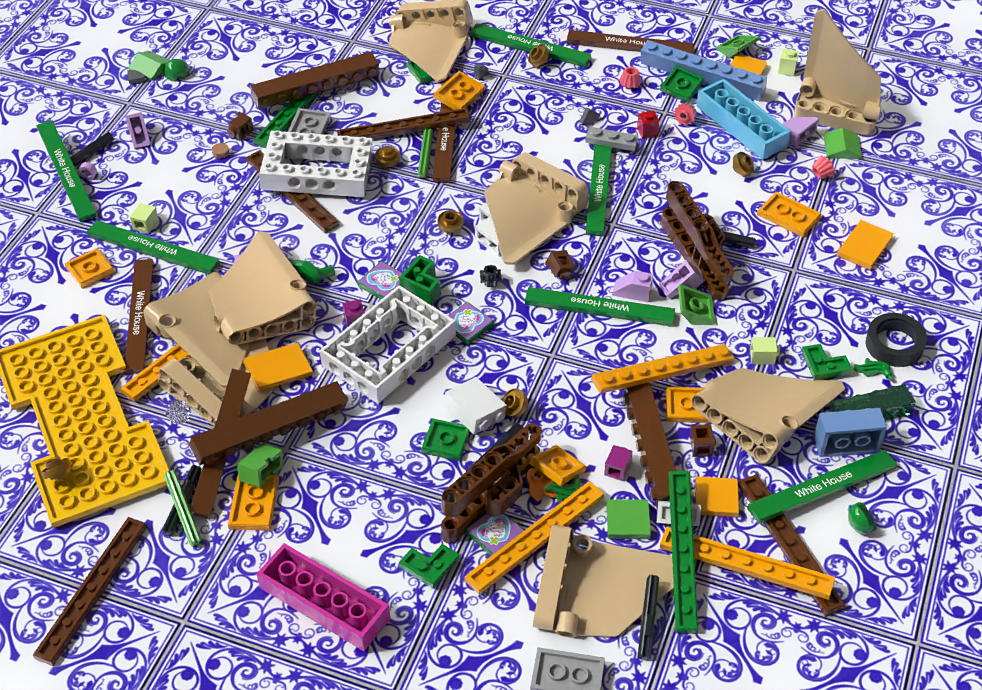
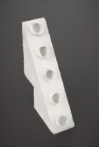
M486 202L479 207V220L481 223L475 226V239L494 254L500 256L501 251L496 231Z

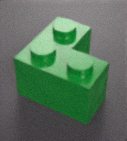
M419 255L399 277V285L431 306L441 296L440 280L435 278V261Z

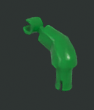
M288 259L298 274L311 284H318L321 279L335 276L333 265L318 269L307 260L291 261Z

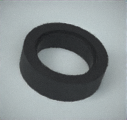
M885 313L877 316L870 323L865 344L870 355L877 361L885 362L892 367H906L916 363L922 357L927 342V333L916 319L908 315ZM885 330L901 331L912 338L914 346L906 350L892 349L879 340L878 334Z

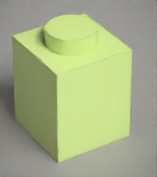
M783 49L778 74L794 76L799 51Z
M142 203L137 206L130 216L133 230L148 234L159 220L156 207Z
M752 337L750 346L751 364L775 365L776 357L780 355V346L776 345V338Z

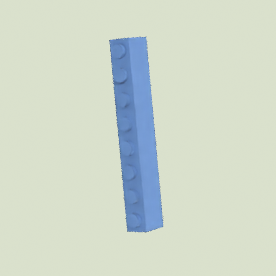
M647 40L641 49V64L671 73L675 66H678L703 77V84L711 85L725 79L745 96L759 102L766 91L767 77L650 40Z

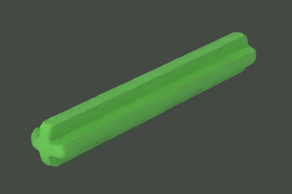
M426 128L424 130L418 168L419 178H426L428 174L433 138L432 129L428 130Z
M174 470L167 471L164 478L189 544L191 546L199 545L202 539L178 476Z

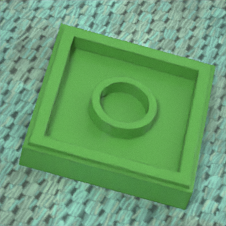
M606 500L608 539H650L648 500Z

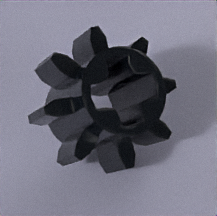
M487 265L484 267V271L480 270V283H484L485 286L496 287L498 282H502L501 269H497L495 265Z

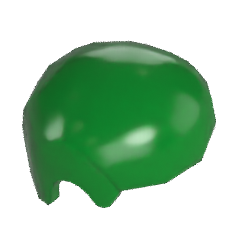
M171 59L165 65V77L168 80L175 82L179 77L185 79L189 74V65L182 59Z
M858 502L849 508L848 521L856 532L868 534L877 530L876 524L864 503Z

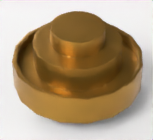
M544 44L537 45L530 51L528 62L533 67L545 64L548 61L549 49Z
M392 146L379 148L375 153L376 163L383 167L396 165L400 161L399 150Z
M738 152L733 156V170L744 177L749 176L754 172L752 158L745 152Z
M448 210L438 216L437 223L442 231L453 233L463 227L464 219L460 212Z
M512 388L502 398V401L506 404L505 415L517 418L525 412L528 405V397L522 390Z
M60 456L45 463L46 468L41 471L44 479H55L58 482L68 476L67 472L70 470L69 467L72 465L69 457L61 459Z

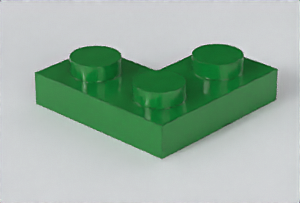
M821 344L802 346L801 352L813 380L851 375L852 367L846 355L827 358Z
M441 544L430 558L411 548L399 561V567L433 589L459 560V554L444 544Z

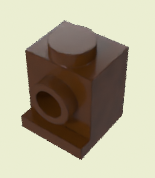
M240 111L237 113V117L228 123V135L239 141L254 131L252 118Z
M567 250L551 251L545 262V265L549 266L554 277H561L563 280L569 278L576 267Z
M691 425L689 436L692 457L713 456L715 443L711 425Z

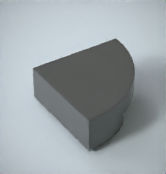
M477 64L474 66L475 79L478 81L489 73L485 65Z
M127 70L129 84L145 82L144 75L141 72Z
M586 107L579 122L585 125L592 124L598 120L600 114Z

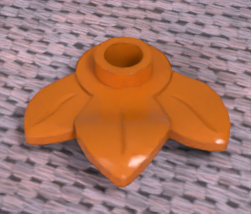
M535 467L529 469L526 479L529 484L528 491L531 497L537 502L542 499L543 495L556 498L557 494L549 491L544 492V488L551 484L553 480Z

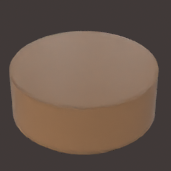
M225 143L215 144L212 147L213 156L218 159L227 157L229 155L228 145Z

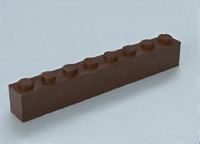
M367 52L250 85L251 98L258 110L379 76V63L372 52Z
M338 381L194 435L190 439L189 446L199 466L203 464L210 465L221 457L225 456L228 458L239 450L251 449L259 442L266 443L277 435L284 436L297 427L301 429L315 420L317 422L322 421L330 414L337 415L344 411L348 399Z
M648 382L620 390H623V404L628 407L627 418L632 421V435L637 438L635 441L637 452H641V467L646 470L645 481L651 487L649 490L650 499L655 501L656 508L658 509V501L670 502L669 471H676L651 386Z

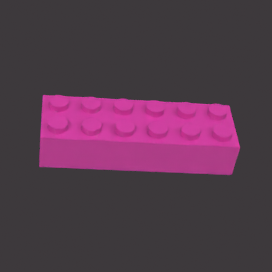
M285 543L256 573L259 588L362 651L367 649L391 619L389 604Z

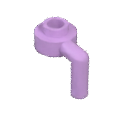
M84 162L79 169H76L78 176L92 180L97 174V169L92 163Z

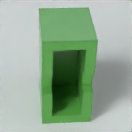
M261 443L237 464L239 481L260 488L269 480L270 474H276L283 467L282 450Z

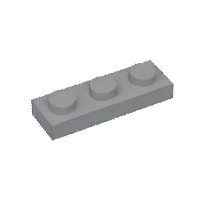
M589 127L585 142L635 151L639 135Z

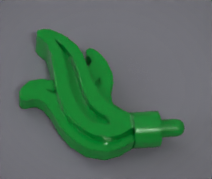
M866 358L865 364L854 365V370L864 375L882 373L886 379L893 380L890 366L885 362L871 361L869 358Z
M577 475L571 485L565 483L560 486L552 481L551 484L544 488V492L549 491L557 494L556 499L561 503L562 499L568 498L580 488V476Z

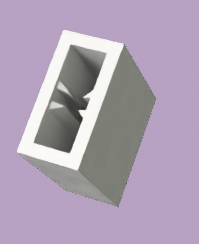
M477 377L445 392L444 407L473 434L486 430L489 426L501 422L505 417L506 404Z

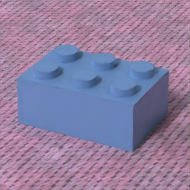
M866 408L820 413L814 434V442L819 458L879 452L887 428L881 409Z

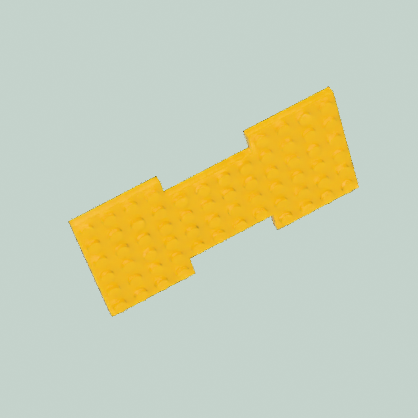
M105 315L0 349V376L11 408L15 410L32 404L50 456L30 462L52 528L167 486L164 475L169 469L149 420L131 427L128 426L109 379L110 376L124 372L126 365ZM59 456L61 459L69 457L72 465L69 467L70 470L67 472L68 476L58 482L55 479L43 478L41 471L46 468L45 463Z

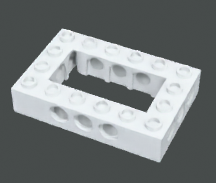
M271 131L259 172L261 190L365 197L373 155L372 138ZM287 154L290 159L326 160L327 162L340 161L350 163L349 169L285 164V155Z
M398 285L320 350L321 363L323 367L379 404L456 336L455 320ZM400 320L420 331L412 339L409 338L403 347L395 350L389 359L381 362L379 371L371 367L370 363H365L358 358L362 352Z

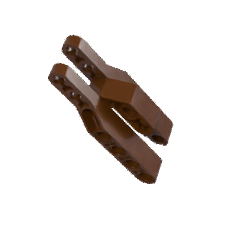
M671 181L668 184L665 197L669 206L662 210L660 225L684 260L698 268L705 279L703 284L710 295H712V298L723 301L727 298L729 291L726 283L732 280L734 274L733 267L721 251L726 236L711 215L701 212L685 186L679 181Z
M531 423L526 425L507 443L492 448L442 493L441 509L446 516L441 522V539L449 544L457 542L466 533V528L485 513L494 517L499 516L522 496V476L533 467L529 464L530 459L540 453V448L537 444L542 438V428L538 424Z

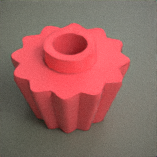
M636 67L625 68L619 79L620 84L628 88H636L642 83L639 70Z
M690 103L679 104L675 108V120L685 126L691 124L692 121H695V106Z
M821 155L812 165L813 173L820 179L831 177L835 174L833 163L825 156Z

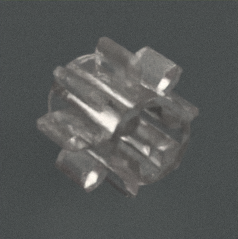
M175 400L168 404L169 410H166L165 413L171 423L182 424L189 420L188 414H191L190 406H187L186 401Z

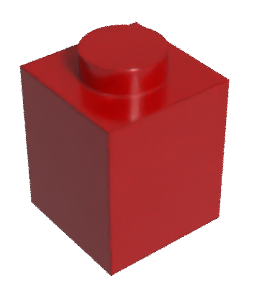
M654 110L638 113L637 130L642 139L658 136L659 119Z

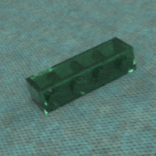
M903 384L882 390H874L866 394H857L845 399H837L831 403L829 412L880 408L886 421L911 415L916 401L906 385Z

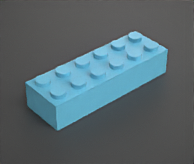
M725 79L698 91L697 107L762 160L788 147L791 131Z

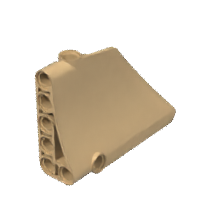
M440 0L401 4L396 14L389 17V25L392 29L388 43L389 47L409 58L436 82L446 80L469 37L468 30L473 22V16L468 1Z
M825 9L818 10L814 17L804 77L799 89L800 93L796 101L794 117L819 118V125L836 129L843 127L857 134L872 135L882 107L880 106L881 76L847 40Z
M526 152L520 154L512 162L508 160L503 161L499 168L500 174L497 180L484 192L496 231L502 260L507 265L516 264L570 224L572 217L587 206L588 186L584 181Z
M259 231L256 233L232 267L209 289V296L215 311L213 317L215 329L218 332L222 331L228 342L232 345L307 330L315 323L316 303L306 290V282L303 281L267 232Z
M213 272L182 291L149 303L143 313L146 325L157 336L172 338L220 386L227 387L232 368L236 370L241 369L250 342L232 345L228 342L222 331L218 332L215 329L213 321L215 311L209 296V289L222 276L218 272Z
M267 339L251 341L245 358L269 351ZM183 357L179 361L172 359L162 366L158 374L161 388L196 411L215 427L226 387L220 386L190 357ZM243 363L240 371L248 372ZM250 377L239 418L254 413L274 391L275 387L258 392Z
M739 368L709 380L703 389L692 397L691 403L700 414L758 462L767 463L781 450L784 443L789 441L795 430L845 390V387L838 380L798 379Z
M552 524L533 627L556 631V634L564 637L619 636L643 613L648 575L652 574L659 577L657 602L673 589L672 556L593 542L585 534L573 536L574 530L571 527ZM586 544L588 548L580 550L577 548V545Z

